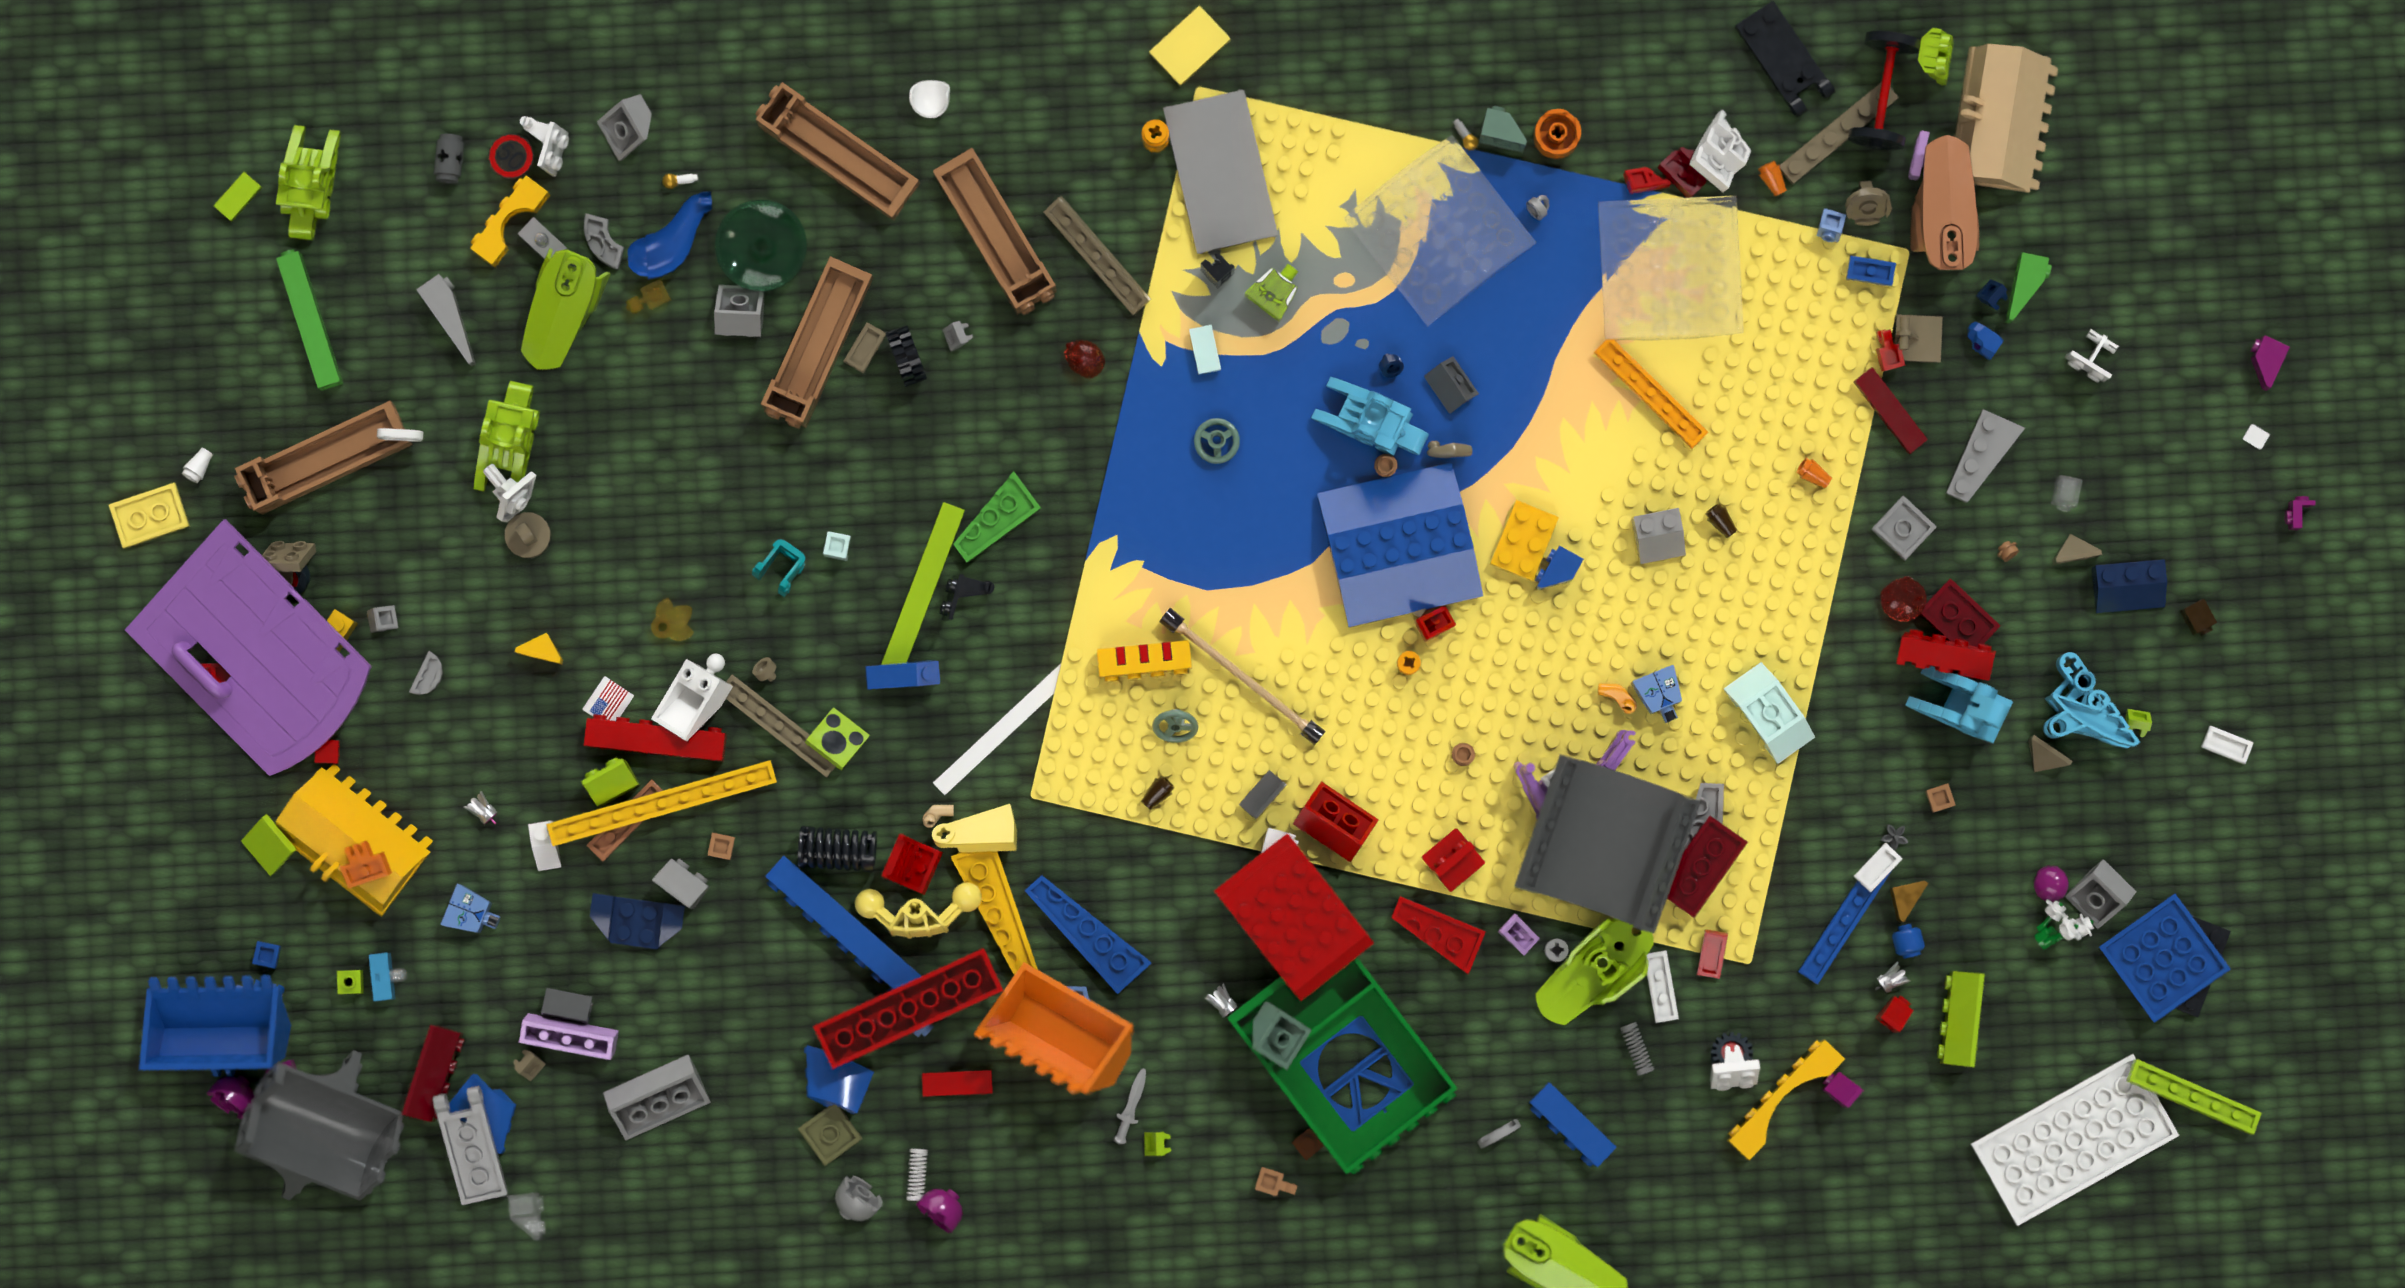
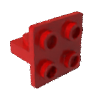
M1457 828L1452 830L1422 856L1423 861L1450 892L1485 864V861L1475 850L1474 845L1467 841Z

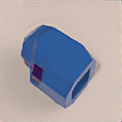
M1978 322L1971 323L1967 328L1968 339L1972 342V349L1990 360L2002 344L2003 339Z

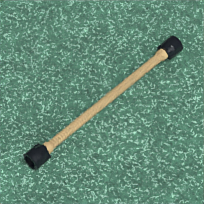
M1171 607L1159 621L1163 626L1173 633L1177 631L1179 634H1184L1191 642L1193 641L1195 645H1198L1197 647H1200L1202 651L1207 652V655L1209 654L1216 662L1221 663V666L1223 665L1235 677L1237 676L1246 686L1251 687V690L1253 689L1265 701L1267 700L1279 712L1281 711L1290 721L1295 722V725L1297 724L1298 728L1302 731L1300 734L1315 746L1326 732L1323 728L1312 720L1308 722L1306 719H1301L1296 713L1294 714V711L1287 708L1282 702L1280 703V700L1278 701L1269 691L1264 690V687L1257 684L1252 678L1250 679V676L1243 673L1236 665L1234 666L1225 656L1220 655V652L1215 651L1216 649H1213L1211 645L1206 644V641L1204 642L1192 630L1190 631L1183 622L1184 618Z

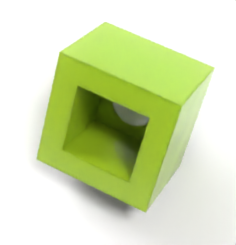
M363 970L337 971L338 994H364ZM347 978L353 980V984L350 987L345 984Z

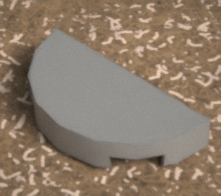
M428 651L409 693L417 695L428 694L436 689L441 682L443 675L442 664L431 651Z
M1514 1119L1478 1139L1477 1143L1480 1148H1484L1517 1130L1521 1125L1518 1119Z

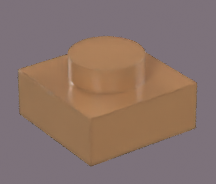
M1949 784L1925 791L1932 813L1955 806Z
M712 833L707 855L731 860L735 837Z

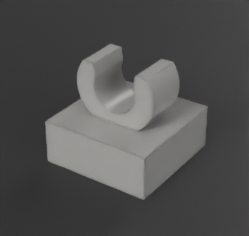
M953 322L942 330L951 351L959 349L973 338V335L966 336L964 329L968 327L967 323Z

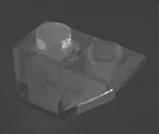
M539 1193L509 1195L510 1220L534 1240L543 1239L542 1235L546 1234L545 1221H541L540 1211H544L543 1197H539Z

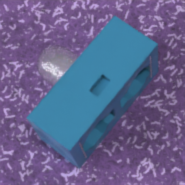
M391 953L369 955L373 1001L395 999L394 983L405 981L408 976L407 971L403 968L392 969Z

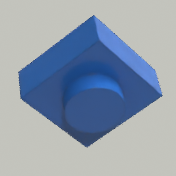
M257 941L252 964L276 969L281 946Z

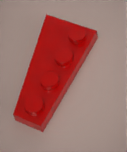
M1401 896L1391 917L1466 974H1469L1486 931Z

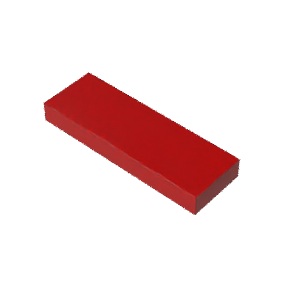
M992 1070L922 1073L923 1096L992 1094Z

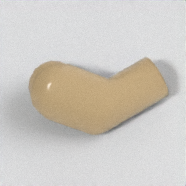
M932 805L923 815L924 826L932 828L942 816H954V805Z

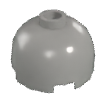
M846 1176L837 1188L835 1195L840 1215L847 1220L852 1219L855 1221H864L874 1216L882 1207V1199L880 1195L875 1197L869 1191L872 1188L870 1184L856 1176H853L851 1179Z

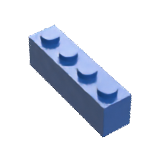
M1550 1082L1529 1101L1532 1105L1530 1110L1539 1119L1543 1116L1549 1121L1546 1126L1556 1135L1560 1132L1566 1138L1563 1142L1572 1151L1575 1149L1579 1150L1583 1154L1580 1157L1581 1160L1589 1167L1592 1165L1598 1167L1617 1148Z

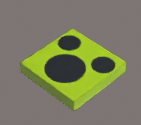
M833 707L806 739L805 743L842 771L870 735Z

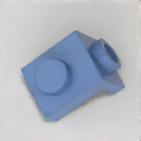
M1824 208L1816 236L1821 237L1827 242H1839L1846 214Z

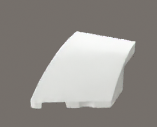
M1723 110L1716 115L1706 130L1690 161V165L1722 192L1730 187L1734 174L1746 165L1751 152L1737 129H1731L1725 120L1727 114Z

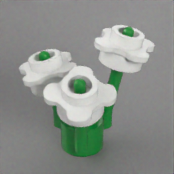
M2048 899L2046 900L2048 906L2045 912L2048 914V917L2037 926L2039 932L2034 935L2036 941L2044 950L2064 938L2069 941L2073 938L2080 940L2081 935L2082 937L2088 934L2090 937L2092 936L2091 930L2094 929L2093 921L2088 916L2084 918L2081 913L2079 914L2080 918L2069 920L2068 916L2064 913L2066 908L2062 903L2056 900L2054 903ZM2052 919L2058 922L2062 919L2059 933H2057L2054 927H2047Z

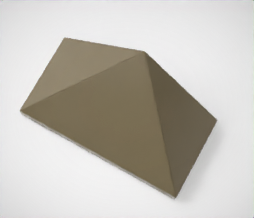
M2070 534L2052 562L2055 565L2099 557L2102 555V551Z
M2033 735L2028 739L2034 772L2069 766L2073 762L2037 736Z

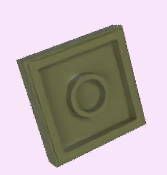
M835 1104L828 1106L798 1128L824 1166L863 1139L843 1110Z

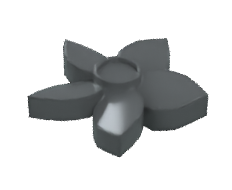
M1887 824L1888 834L1884 835L1880 840L1890 842V847L1895 851L1898 848V843H1908L1907 839L1901 836L1904 833L1905 826L1898 827L1895 830L1893 826Z

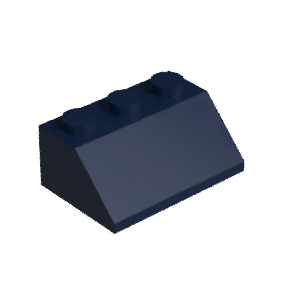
M2165 559L2096 565L2091 568L2096 613L2165 607L2167 591Z

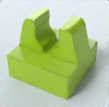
M2127 709L2126 723L2130 727L2128 729H2140V737H2144L2147 731H2150L2152 725L2150 712Z
M1144 1132L1145 1156H1164L1171 1152V1148L1164 1147V1140L1171 1139V1136L1164 1132Z

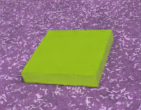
M267 814L241 840L270 876L275 874L297 850Z

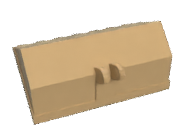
M1985 44L1979 47H1969L1955 137L1965 142L1969 147L1974 185L2030 193V189H2039L2040 182L2033 179L2032 176L2033 170L2041 171L2043 165L2041 161L2035 159L2036 151L2044 152L2046 146L2044 142L2038 140L2039 132L2047 133L2049 125L2042 122L2041 119L2042 113L2051 114L2052 109L2050 104L2044 102L2045 94L2054 95L2055 90L2054 86L2047 83L2048 76H2057L2058 71L2057 67L2050 64L2051 58L2020 46Z

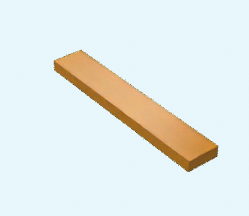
M1611 336L1594 351V354L1691 449L1708 433Z

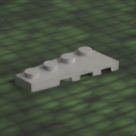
M1983 409L1945 494L1967 503L2025 428Z

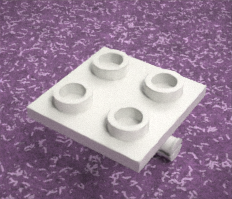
M521 117L520 124L523 128L544 143L537 166L550 175L556 176L557 171L562 166L561 157L563 150L566 149L569 142L568 132L554 122L545 124L537 122L531 117Z
M2090 329L2086 338L2097 343L2090 358L2087 360L2078 353L2071 351L2066 354L2065 359L2069 360L2067 364L2078 371L2080 368L2087 371V376L2095 382H2104L2110 379L2112 374L2094 364L2093 361L2101 347L2114 354L2118 345L2108 340L2106 335L2101 336Z

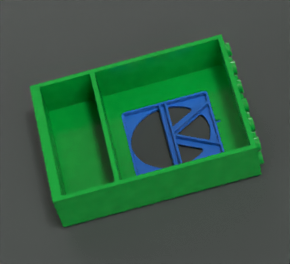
M1358 957L1302 1001H1300L1285 980L1279 977L1227 1017L1346 1174L1351 1172L1354 1175L1364 1167L1362 1165L1363 1161L1367 1158L1372 1161L1382 1153L1381 1147L1385 1144L1393 1145L1401 1138L1398 1134L1405 1129L1407 1132L1411 1131L1419 1125L1417 1120L1424 1115L1428 1118L1438 1110L1437 1104L1441 1101L1446 1104L1456 1096L1454 1093L1458 1089ZM1265 1001L1311 1029V1032L1287 1070L1253 1049V1021ZM1355 1033L1367 1036L1380 1045L1378 1049L1327 1088L1323 1089L1318 1075V1062L1322 1050L1332 1039L1343 1034ZM1384 1055H1387L1392 1067V1078H1387L1367 1068ZM1358 1075L1389 1088V1092L1380 1103L1368 1109L1362 1108ZM1349 1082L1352 1109L1343 1107L1331 1099L1334 1093Z

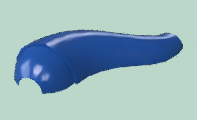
M711 191L691 196L667 226L656 233L645 235V238L637 239L628 248L629 268L639 276L648 277L649 280L663 277L682 265L690 253L703 215L712 210Z

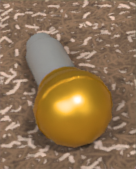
M1456 119L1453 124L1463 139L1464 148L1470 151L1476 149L1479 144L1478 138L1470 134L1464 124L1459 119Z

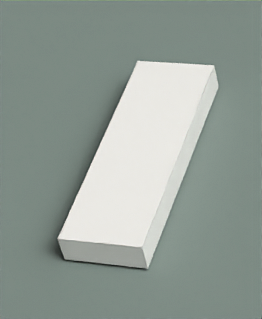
M1667 950L1649 953L1647 955L1649 960L1647 979L1655 1023L1679 1019Z

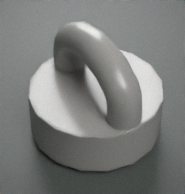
M1540 195L1537 198L1532 197L1526 202L1527 210L1535 219L1542 220L1547 215L1549 199L1545 195Z

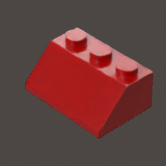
M1321 781L1293 825L1351 863L1379 819Z

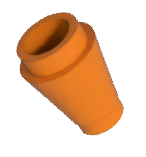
M1775 160L1758 168L1759 176L1770 191L1773 192L1774 196L1787 190L1780 166L1776 164Z
M1805 458L1796 471L1801 479L1824 489L1832 480V477L1814 459Z

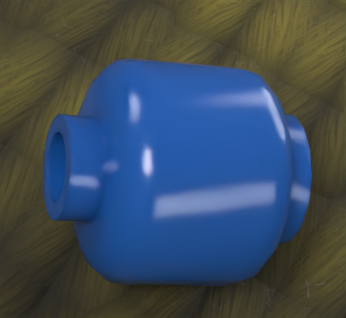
M1911 924L1898 926V932L1892 935L1896 954L1903 956V959L1921 955L1920 951L1925 948L1920 928H1912Z

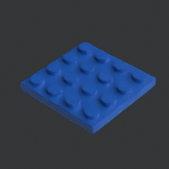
M2176 894L2099 947L2154 1023L2231 970Z

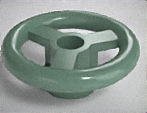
M1213 418L1203 422L1196 430L1194 436V446L1198 455L1203 460L1213 464L1225 463L1232 459L1240 445L1239 433L1235 426L1221 418ZM1213 425H1221L1228 429L1225 432L1214 430L1209 433L1205 431ZM1232 436V448L1226 455L1221 456V448L1225 445L1226 439ZM1201 437L1208 440V444L1214 449V457L1208 455L1203 450ZM1214 437H1220L1221 443L1214 444L1212 440Z
M1172 709L1159 714L1152 724L1153 731L1157 737L1172 743L1190 740L1197 734L1199 728L1197 720L1191 714L1179 709ZM1163 720L1168 723V729L1165 732H1162L1159 728V724ZM1181 730L1189 731L1184 735L1172 736L1175 732H1180Z

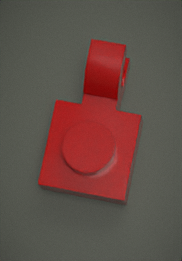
M1891 329L1877 331L1878 341L1882 345L1881 348L1876 349L1881 371L1905 366L1902 350H1899V343L1893 344Z

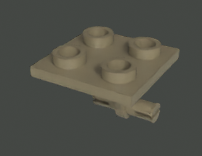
M1896 315L1895 344L1899 343V350H1902L1904 361L1941 363L1943 317Z

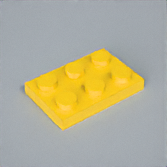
M1516 500L1490 564L1533 582L1559 517Z

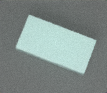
M1212 325L1189 329L1198 375L1220 371L1221 366Z

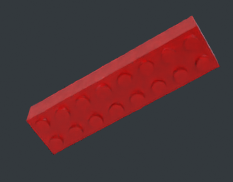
M985 948L813 1027L832 1069H835L1004 990Z

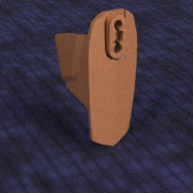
M1950 135L1939 137L1925 146L1923 180L1917 192L1911 215V250L1926 252L1929 263L1938 270H1964L1973 263L1975 253L1979 251V222L1969 147L1962 140ZM1948 232L1955 234L1953 241H1950V238H1948ZM1948 255H1954L1956 261H1949Z

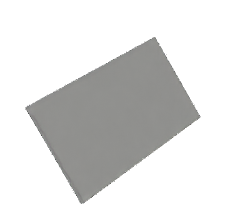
M1244 90L1163 108L1197 254L1278 236Z

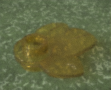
M669 598L662 600L656 607V618L651 624L652 633L658 638L665 639L670 637L675 641H683L690 638L694 632L686 624L691 618L692 608L686 605L673 607ZM661 623H665L667 625V629L665 631L659 630V625Z

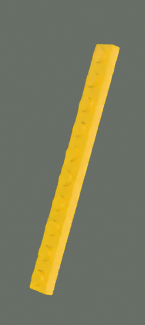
M771 760L546 825L552 846H556L777 783Z

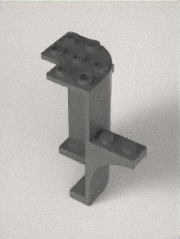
M353 1050L343 1060L338 1072L322 1076L308 1074L278 1062L265 1074L254 1091L255 1097L251 1104L248 1103L245 1109L234 1151L274 1168L284 1179L282 1198L290 1200L296 1194H299L306 1184L314 1182L361 1201L367 1194H371L378 1184H382L386 1175L384 1166L392 1155L397 1154L400 1148L398 1139L404 1127L402 1122L403 1115L401 1111L356 1093L358 1088L356 1080L362 1068L360 1063L362 1053Z

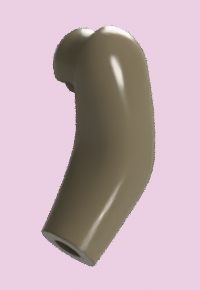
M1431 441L1427 445L1429 449L1427 454L1430 457L1452 458L1472 455V447L1467 444L1450 443L1440 446L1438 441Z

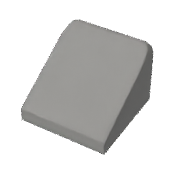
M394 605L372 608L367 611L371 633L398 628Z

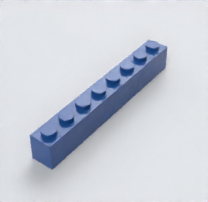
M783 856L765 876L769 879L767 884L774 891L778 892L781 890L787 895L784 899L791 906L795 907L798 905L804 910L801 914L811 923L814 920L821 925L819 930L828 938L831 935L838 940L836 945L845 953L851 951L856 956L853 960L863 969L868 966L873 971L871 976L880 984L885 981L890 986L888 991L922 977L786 856Z

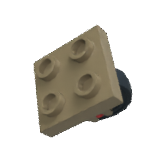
M276 541L271 543L262 556L294 587L298 594L305 591L310 582V572L306 564L316 553L315 543H306L305 541L295 543Z

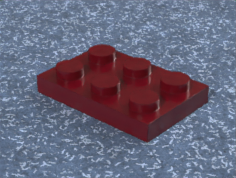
M1951 578L1918 611L1941 635L1946 636L1948 641L1955 642V639L1969 641V645L1978 647V644H1984L2001 626Z

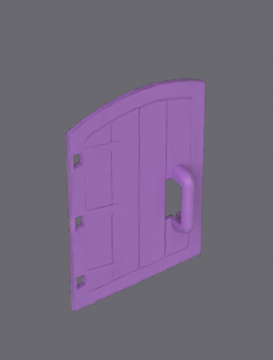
M226 519L216 527L125 629L269 776L286 770L306 759L321 748L337 732L355 707L371 669V665L306 599H303L294 590V587ZM239 543L249 552L245 556L236 549ZM289 594L299 602L295 607L286 599ZM199 643L231 677L226 682L219 683L188 651ZM340 644L350 653L346 657L336 649Z

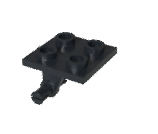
M962 574L953 575L952 579H948L945 592H948L947 600L943 601L940 607L939 614L943 615L941 620H953L958 598L989 595L994 591V584L990 581L982 582L967 578Z

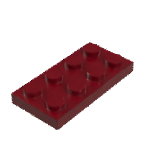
M1709 816L1683 852L1667 899L1695 918L1748 842L1712 816Z

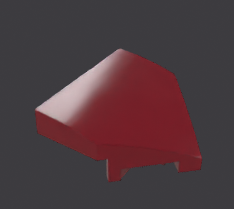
M1680 147L1678 151L1674 150L1657 168L1689 200L1707 183V179L1690 165L1695 150H1687L1684 147Z

